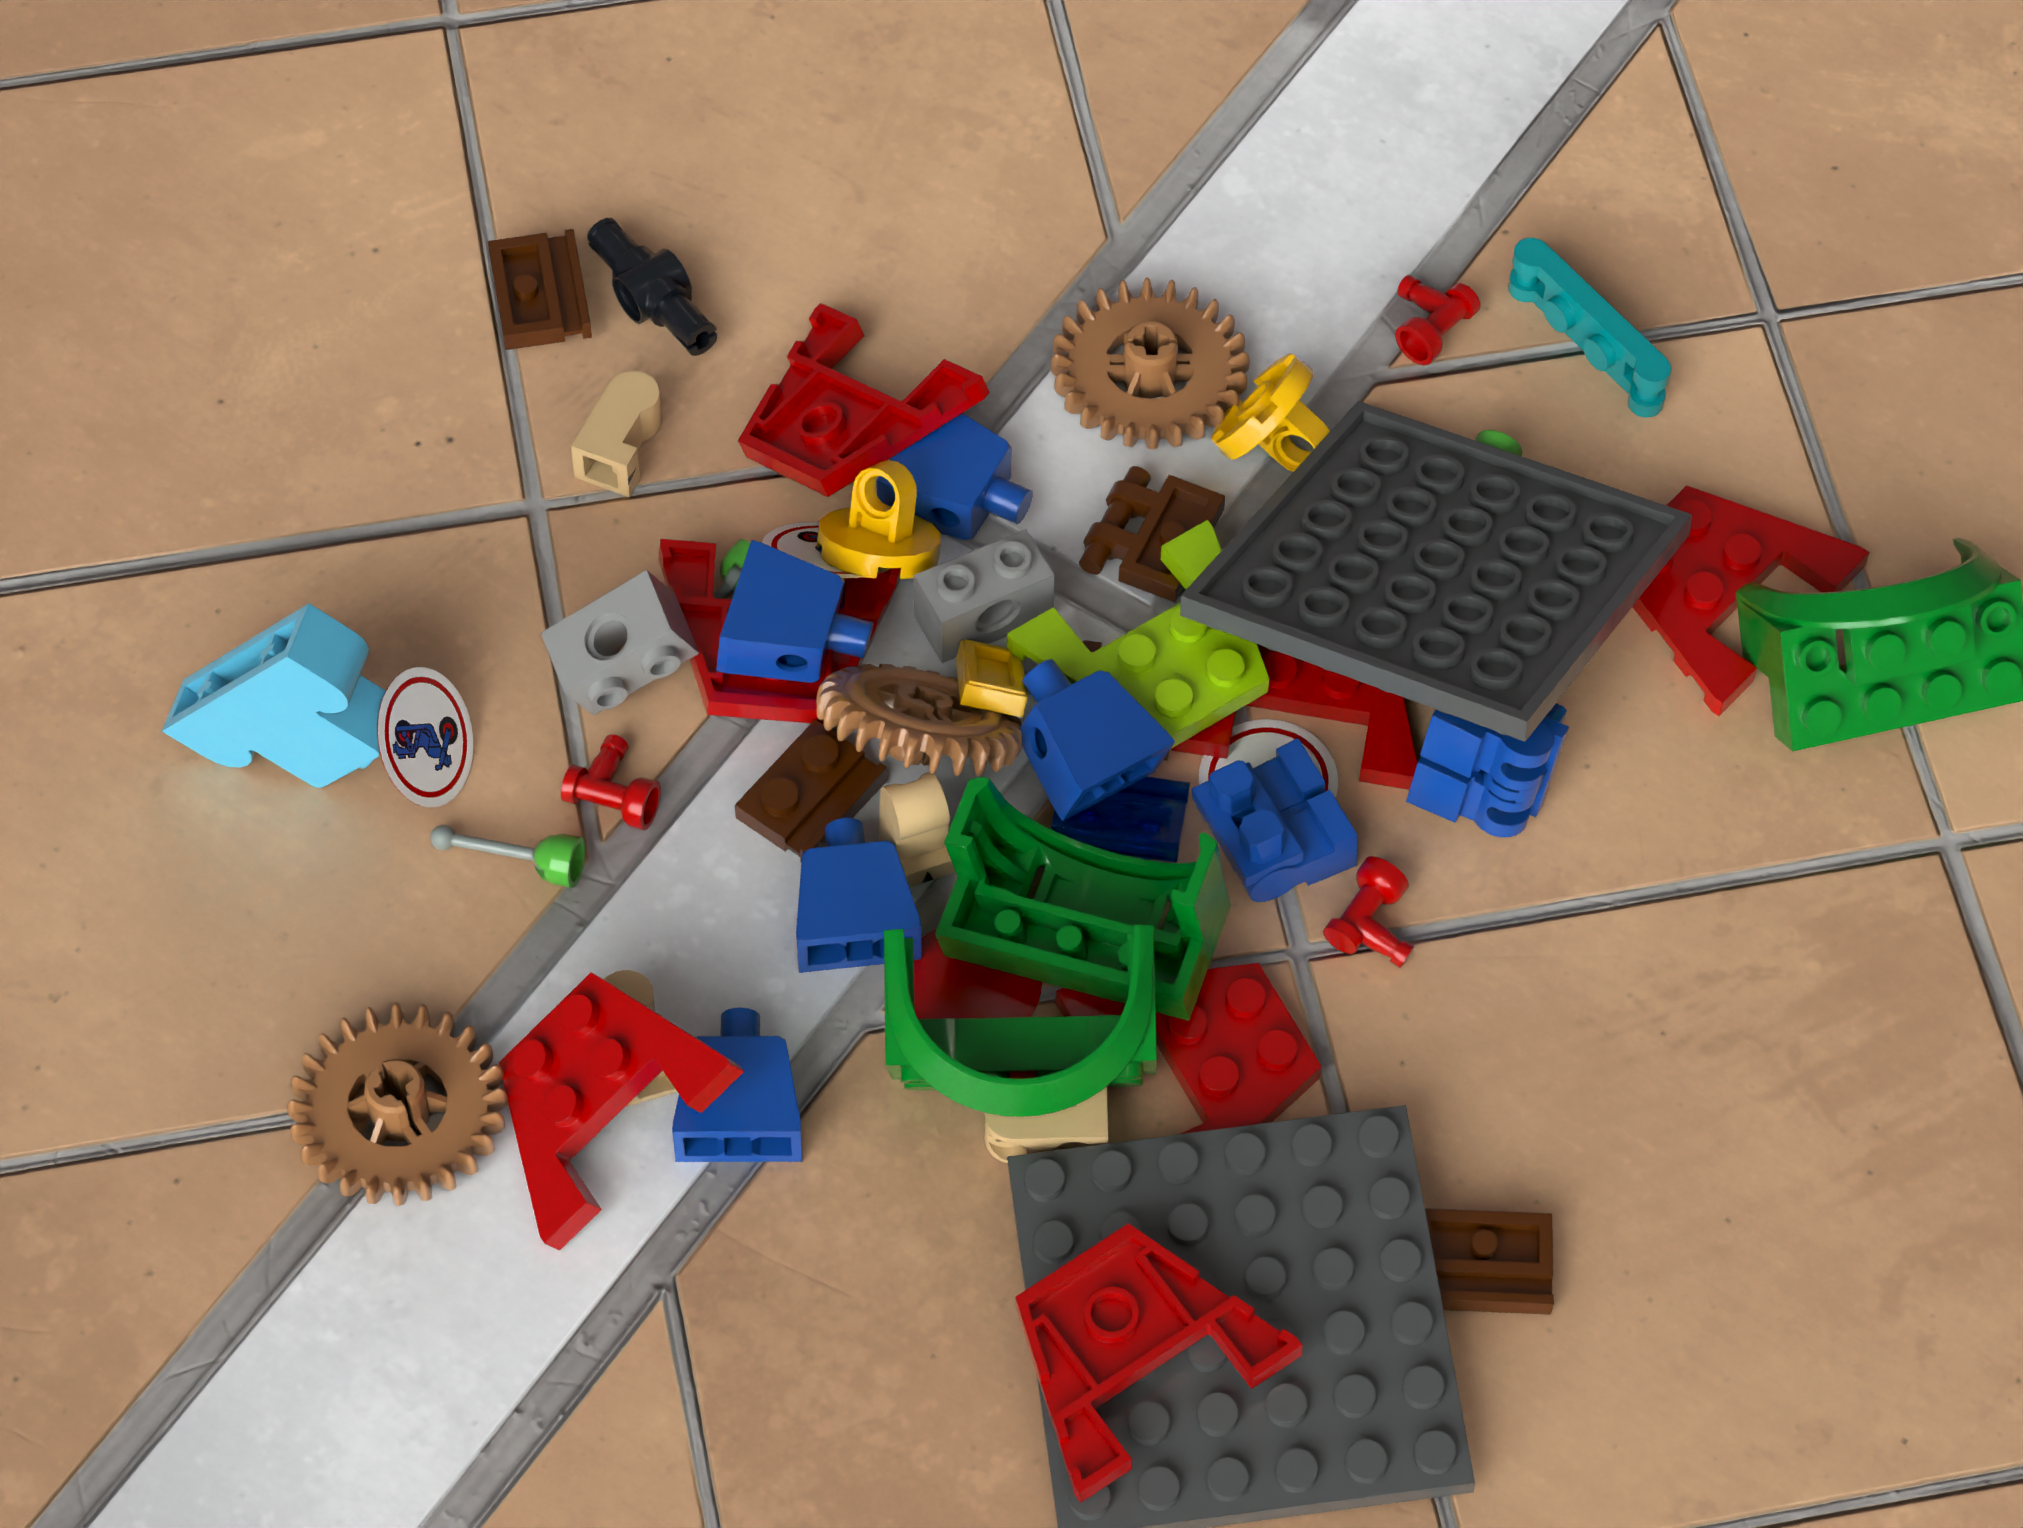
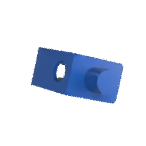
M963 413L890 458V460L897 461L906 466L913 475L917 489L914 515L932 523L943 535L962 540L974 538L989 513L1019 524L1027 514L1032 501V490L1009 481L1011 477L1012 447L1009 443ZM879 476L876 480L877 496L882 503L887 506H893L895 501L893 486L887 479Z
M751 540L720 634L716 671L728 674L813 683L820 679L828 650L862 659L865 658L873 629V622L840 614L845 581L839 575L761 542Z
M1049 659L1030 670L1022 680V683L1037 702L1019 728L1022 734V747L1057 815L1062 821L1153 774L1175 743L1171 735L1109 672L1099 670L1071 684L1055 661Z
M840 818L827 824L825 827L827 847L810 848L802 853L796 927L799 973L884 964V930L904 929V938H914V960L922 959L921 921L895 845L887 840L865 843L863 823L858 819Z
M741 1007L728 1009L721 1014L720 1036H698L697 1038L738 1063L744 1072L702 1113L687 1106L681 1096H678L672 1126L675 1162H802L801 1121L786 1039L780 1036H760V1014L755 1010Z

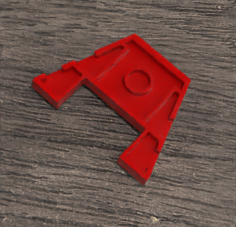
M820 303L814 308L809 317L812 329L804 342L795 341L787 355L790 367L779 385L770 384L739 437L738 442L747 458L826 497H830L855 481L861 471L895 456L984 400L990 392L981 375L946 359H943L902 401L833 370L832 368L865 335L857 319Z
M1686 485L1666 506L1692 514L1690 535L1633 605V608L1651 632L1655 630L1659 632L1675 653L1673 658L1675 664L1685 677L1691 675L1705 693L1703 701L1713 713L1720 716L1751 685L1757 670L1754 665L1711 636L1737 609L1736 591L1750 582L1761 584L1779 565H1783L1820 592L1842 591L1866 566L1870 552L1858 545Z
M660 539L659 564L666 586L675 593L699 651V654L690 658V662L707 715L812 723L816 719L824 724V720H819L816 712V698L819 685L833 672L850 666L857 667L862 664L864 659L828 650L820 679L813 683L728 674L716 671L720 634L732 599L713 597L716 543ZM891 568L884 573L878 574L877 579L867 577L844 579L843 608L840 610V614L873 622L868 649L900 582L901 568Z
M1257 644L1269 676L1268 693L1245 706L1367 726L1359 782L1410 789L1417 766V759L1404 697L1382 691L1377 687L1327 671L1314 664ZM1237 711L1178 744L1171 750L1227 759Z
M1259 963L1208 969L1189 1021L1156 1012V1045L1203 1124L1180 1134L1273 1122L1320 1079L1321 1064ZM1061 988L1056 991L1055 1003L1063 1017L1122 1015L1125 1004L1067 988Z
M592 972L499 1062L504 1072L502 1080L508 1096L507 1101L540 1238L544 1244L560 1251L602 1210L575 1170L571 1159L657 1075L663 1071L685 1104L702 1113L744 1072L738 1063L714 1050L697 1037L681 1029L659 1013Z
M1129 1223L1015 1297L1017 1312L1073 1492L1080 1503L1132 1469V1458L1095 1410L1115 1395L1206 1335H1210L1251 1389L1302 1356L1303 1345L1296 1336L1284 1328L1280 1332L1255 1315L1253 1307L1237 1296L1229 1297L1199 1277L1197 1269Z

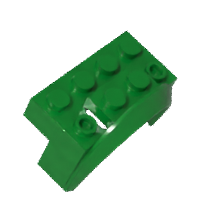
M1956 538L1953 539V542L1961 555L1960 565L1940 573L1906 582L1865 589L1819 593L1780 591L1754 582L1745 584L1736 591L1742 655L1769 678L1775 737L1793 752L2023 701V597L2021 580L2002 568L1996 560L1972 541ZM1838 629L1843 630L1846 664L1839 665L1836 640V631Z
M979 777L969 779L944 841L957 874L956 882L935 933L944 956L1126 1004L1128 998L1127 934H1133V925H1154L1156 1012L1189 1021L1231 907L1223 878L1218 843L1207 833L1201 832L1199 835V857L1197 861L1190 863H1164L1117 854L1082 843L1032 820L1005 800L990 778ZM1039 867L1044 868L1045 870L1034 899L1026 898L1037 869Z
M1133 925V934H1127L1128 998L1122 1015L918 1019L914 1008V938H904V929L884 930L885 1066L892 1080L901 1079L905 1090H937L954 1102L970 1109L1006 1117H1031L1056 1113L1076 1107V1105L1090 1099L1106 1087L1142 1086L1143 1075H1156L1157 1063L1154 925ZM1010 1077H1036V1078L1014 1079V1078H1010Z

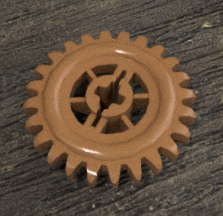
M1146 277L1143 281L1140 297L1134 298L1128 290L1125 280H1122L1118 288V302H1112L1107 298L1104 289L1099 288L1096 293L1097 312L1091 310L1084 300H1080L1077 304V320L1079 324L1070 316L1064 317L1062 322L1063 335L1057 334L1053 340V351L1055 354L1051 358L1050 370L1056 376L1054 390L1060 396L1065 397L1064 408L1071 414L1081 413L1080 425L1082 427L1092 429L1101 425L1100 437L1109 441L1117 434L1123 435V444L1127 447L1135 446L1138 439H1144L1148 449H1157L1160 439H1166L1173 447L1181 446L1182 434L1186 433L1195 440L1205 437V425L1216 428L1224 420V413L1233 405H1239L1238 395L1247 389V376L1245 373L1248 371L1250 364L1249 355L1243 352L1245 349V336L1239 332L1230 338L1235 326V319L1231 314L1227 315L1221 322L1216 323L1219 311L1217 299L1211 300L1207 308L1198 311L1199 295L1196 287L1191 289L1187 298L1182 302L1176 301V288L1173 280L1168 282L1165 292L1159 298L1155 297L1151 281ZM1124 344V354H1112L1118 346ZM1178 346L1181 347L1186 354H1178ZM1175 381H1188L1183 389L1176 392L1174 388ZM1114 382H1124L1128 389L1127 392L1119 389Z
M861 664L857 667L850 666L833 672L826 677L825 681L818 688L816 712L818 719L824 720L825 730L829 731L838 725L837 738L838 741H843L855 729H858L856 737V750L858 752L864 749L870 739L878 738L881 740L878 752L880 761H883L887 754H889L893 758L904 762L906 769L911 764L919 765L921 762L924 766L929 765L930 773L933 774L939 766L941 756L946 755L952 759L954 774L959 776L968 756L971 758L976 775L980 776L984 772L987 762H989L994 772H999L1003 764L1007 767L1011 766L1022 748V734L1019 729L1022 723L1017 716L961 705L958 679L952 676L945 677L938 672L917 670L915 667L903 666L901 668L895 667L892 664H880L879 667H876L872 664Z
M395 1002L392 1006L388 1025H382L373 1009L368 1007L365 1011L366 1030L363 1032L355 1029L348 1019H341L340 1026L344 1039L342 1044L330 1040L326 1034L321 1033L318 1037L319 1046L325 1060L315 1059L308 1053L302 1055L303 1069L311 1079L305 1080L299 1076L292 1077V1091L303 1101L300 1102L293 1099L287 1104L290 1118L299 1122L291 1127L292 1140L297 1144L304 1145L301 1150V1157L305 1164L310 1166L320 1165L318 1177L321 1182L332 1183L341 1178L340 1190L343 1196H352L364 1187L366 1188V1199L369 1204L378 1203L385 1192H391L394 1204L400 1206L405 1204L408 1192L415 1190L422 1201L430 1200L432 1198V1185L438 1183L448 1191L454 1190L457 1187L454 1172L459 1171L466 1175L477 1173L478 1164L473 1154L488 1156L495 1151L494 1142L489 1135L500 1133L505 1128L504 1118L499 1111L507 1106L508 1096L503 1088H498L503 1082L504 1072L498 1064L487 1069L493 1060V1050L490 1044L484 1043L478 1050L473 1051L477 1038L472 1025L466 1026L462 1034L453 1038L455 1023L450 1012H446L443 1015L442 1021L435 1028H431L428 1008L426 1005L421 1004L416 1018L412 1024H408L405 1022L401 1006ZM426 1074L430 1075L443 1087L446 1096L426 1090L423 1080ZM365 1083V1094L354 1099L359 1088ZM384 1085L386 1086L389 1095H386V1091H385ZM404 1104H408L412 1128L410 1127L407 1110ZM445 1112L438 1127L431 1132L427 1126L429 1113ZM370 1116L374 1128L370 1141L354 1128L350 1117ZM386 1139H389L391 1141H406L408 1145L383 1146V1143Z

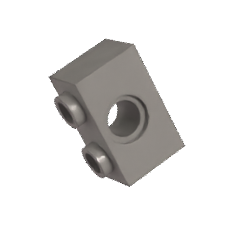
M1024 529L915 574L914 617L941 663L956 658L960 640L968 639L990 644L1006 637L1008 632L1053 608L1055 575L1027 529Z
M645 570L541 632L564 693L593 716L602 710H608L620 705L629 694L655 679L671 675L680 667V664L699 654L675 593L648 570Z

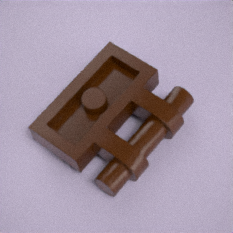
M1132 466L1129 468L1124 479L1115 482L1106 498L1108 509L1101 522L1093 523L1085 536L1083 543L1086 549L1079 561V565L1084 571L1098 575L1101 573L1107 560L1121 559L1123 561L1119 566L1118 581L1175 603L1183 586L1161 561V547L1206 520L1215 528L1224 511L1225 495L1172 475H1168L1158 493L1147 488L1151 480L1150 474L1141 467ZM1138 516L1145 518L1137 534L1124 530L1130 518Z

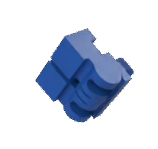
M1556 703L1526 742L1435 710L1430 720L1420 753L1421 758L1417 763L1406 802L1456 823L1461 815L1473 820L1481 830L1492 836L1512 837L1520 834L1525 829L1529 816L1536 817L1544 804L1569 726L1563 724L1567 710L1562 705Z
M1299 738L1277 748L1275 758L1255 768H1252L1249 762L1245 763L1238 760L1212 772L1209 776V781L1192 788V798L1196 803L1197 809L1211 828L1213 836L1232 868L1240 877L1248 895L1255 902L1273 900L1287 893L1298 884L1306 882L1309 886L1357 866V833L1330 790L1325 792V781Z

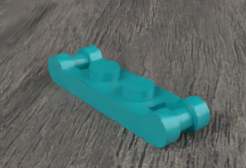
M1536 238L1520 240L1514 248L1512 259L1514 268L1511 270L1508 290L1511 296L1521 302H1533L1544 313L1547 321L1556 331L1565 333L1584 351L1586 358L1593 367L1599 371H1605L1629 394L1628 407L1634 414L1644 418L1658 415L1664 405L1665 387L1668 385L1671 373V365L1668 359L1545 242Z

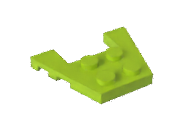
M1206 520L1161 547V561L1185 589L1196 580L1222 551L1211 523ZM1181 602L1095 652L1089 651L1054 607L1007 633L1006 647L1013 655L1022 661H1025L1028 657L1038 664L1053 659L1071 684L1099 670L1109 672L1171 735L1175 741L1172 748L1268 693L1269 676L1256 643L1180 616Z

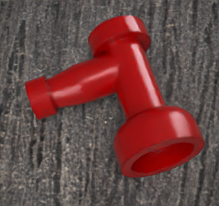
M1411 275L1405 276L1398 286V296L1409 302L1413 301L1420 308L1429 312L1430 315L1426 319L1421 317L1407 319L1395 332L1396 342L1408 359L1418 365H1429L1440 355L1443 349L1442 336L1459 320L1470 319L1480 310L1481 304L1477 294L1463 283L1454 284L1444 294L1433 287L1421 284L1419 279Z
M610 734L603 741L600 747L601 751L592 761L588 771L587 768L574 764L569 766L561 785V800L575 805L580 800L620 810L622 819L628 826L645 831L651 826L656 816L661 796V785L658 781L644 777L633 780L629 786L611 782L616 773L618 763L624 758L629 746L622 737Z
M1369 856L1364 860L1356 873V882L1360 890L1339 919L1332 918L1323 930V935L1333 947L1344 953L1354 954L1361 943H1363L1373 951L1391 958L1389 961L1401 968L1413 951L1414 946L1404 939L1401 942L1386 927L1373 920L1372 916L1381 904L1391 905L1398 902L1408 889L1409 883L1405 875L1392 863L1379 857Z

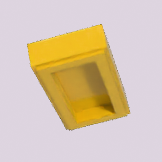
M968 639L960 640L955 660L960 704L1023 718L1028 699L1027 688L1022 683L1025 677L1023 661L1013 655L1008 648Z

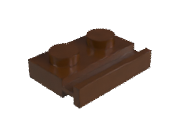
M574 229L565 230V236L548 238L547 233L488 241L505 350L565 342V336L582 334L583 339L592 338Z
M815 719L735 804L736 819L786 852L789 849L798 855L800 862H802V853L807 849L827 847L825 835L827 824L840 818H854L888 781L887 767L882 763L876 765L865 758V752H858L856 746L846 739L838 741L837 733L832 730H825L824 725Z
M1425 1208L1443 1310L1551 1315L1554 1305V1294H1552V1213Z

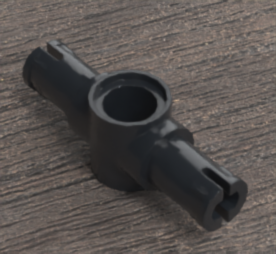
M604 218L593 225L587 236L589 247L612 269L614 293L629 318L637 324L650 319L655 325L666 327L692 356H698L708 351L717 340V333L715 332L717 329L691 302V283L678 258L669 249L664 248L654 254L646 246H638L613 218Z

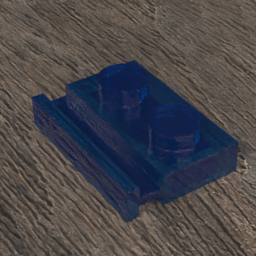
M1145 777L1064 821L1060 819L1054 810L1051 830L1082 843L1117 854L1177 863L1189 799L1190 782Z

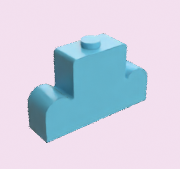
M308 603L183 679L162 732L203 757L227 767L241 768L248 766L255 752L309 785L323 788L358 768H366L374 759L379 757L377 722L381 701L386 690L360 675L369 654V646L365 640L350 628Z

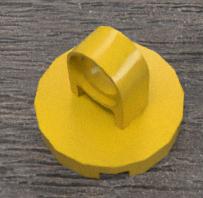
M1288 353L1264 370L1253 381L1258 387L1244 402L1239 400L1238 406L1233 405L1224 414V420L1216 426L1211 440L1220 448V452L1228 459L1236 460L1248 453L1256 445H1260L1280 465L1294 472L1312 451H1305L1294 445L1289 435H1297L1304 438L1315 449L1330 432L1324 422L1299 400L1313 378V369L1304 361H1300L1292 353Z
M886 460L860 472L853 485L851 507L829 512L819 520L817 548L822 546L821 558L824 562L847 573L876 579L878 567L901 568L900 579L914 578L915 574L938 565L941 533L932 523L914 515L917 489L913 475L906 466L897 461ZM877 476L884 477L893 486L895 492L893 506H887L878 498L875 491Z

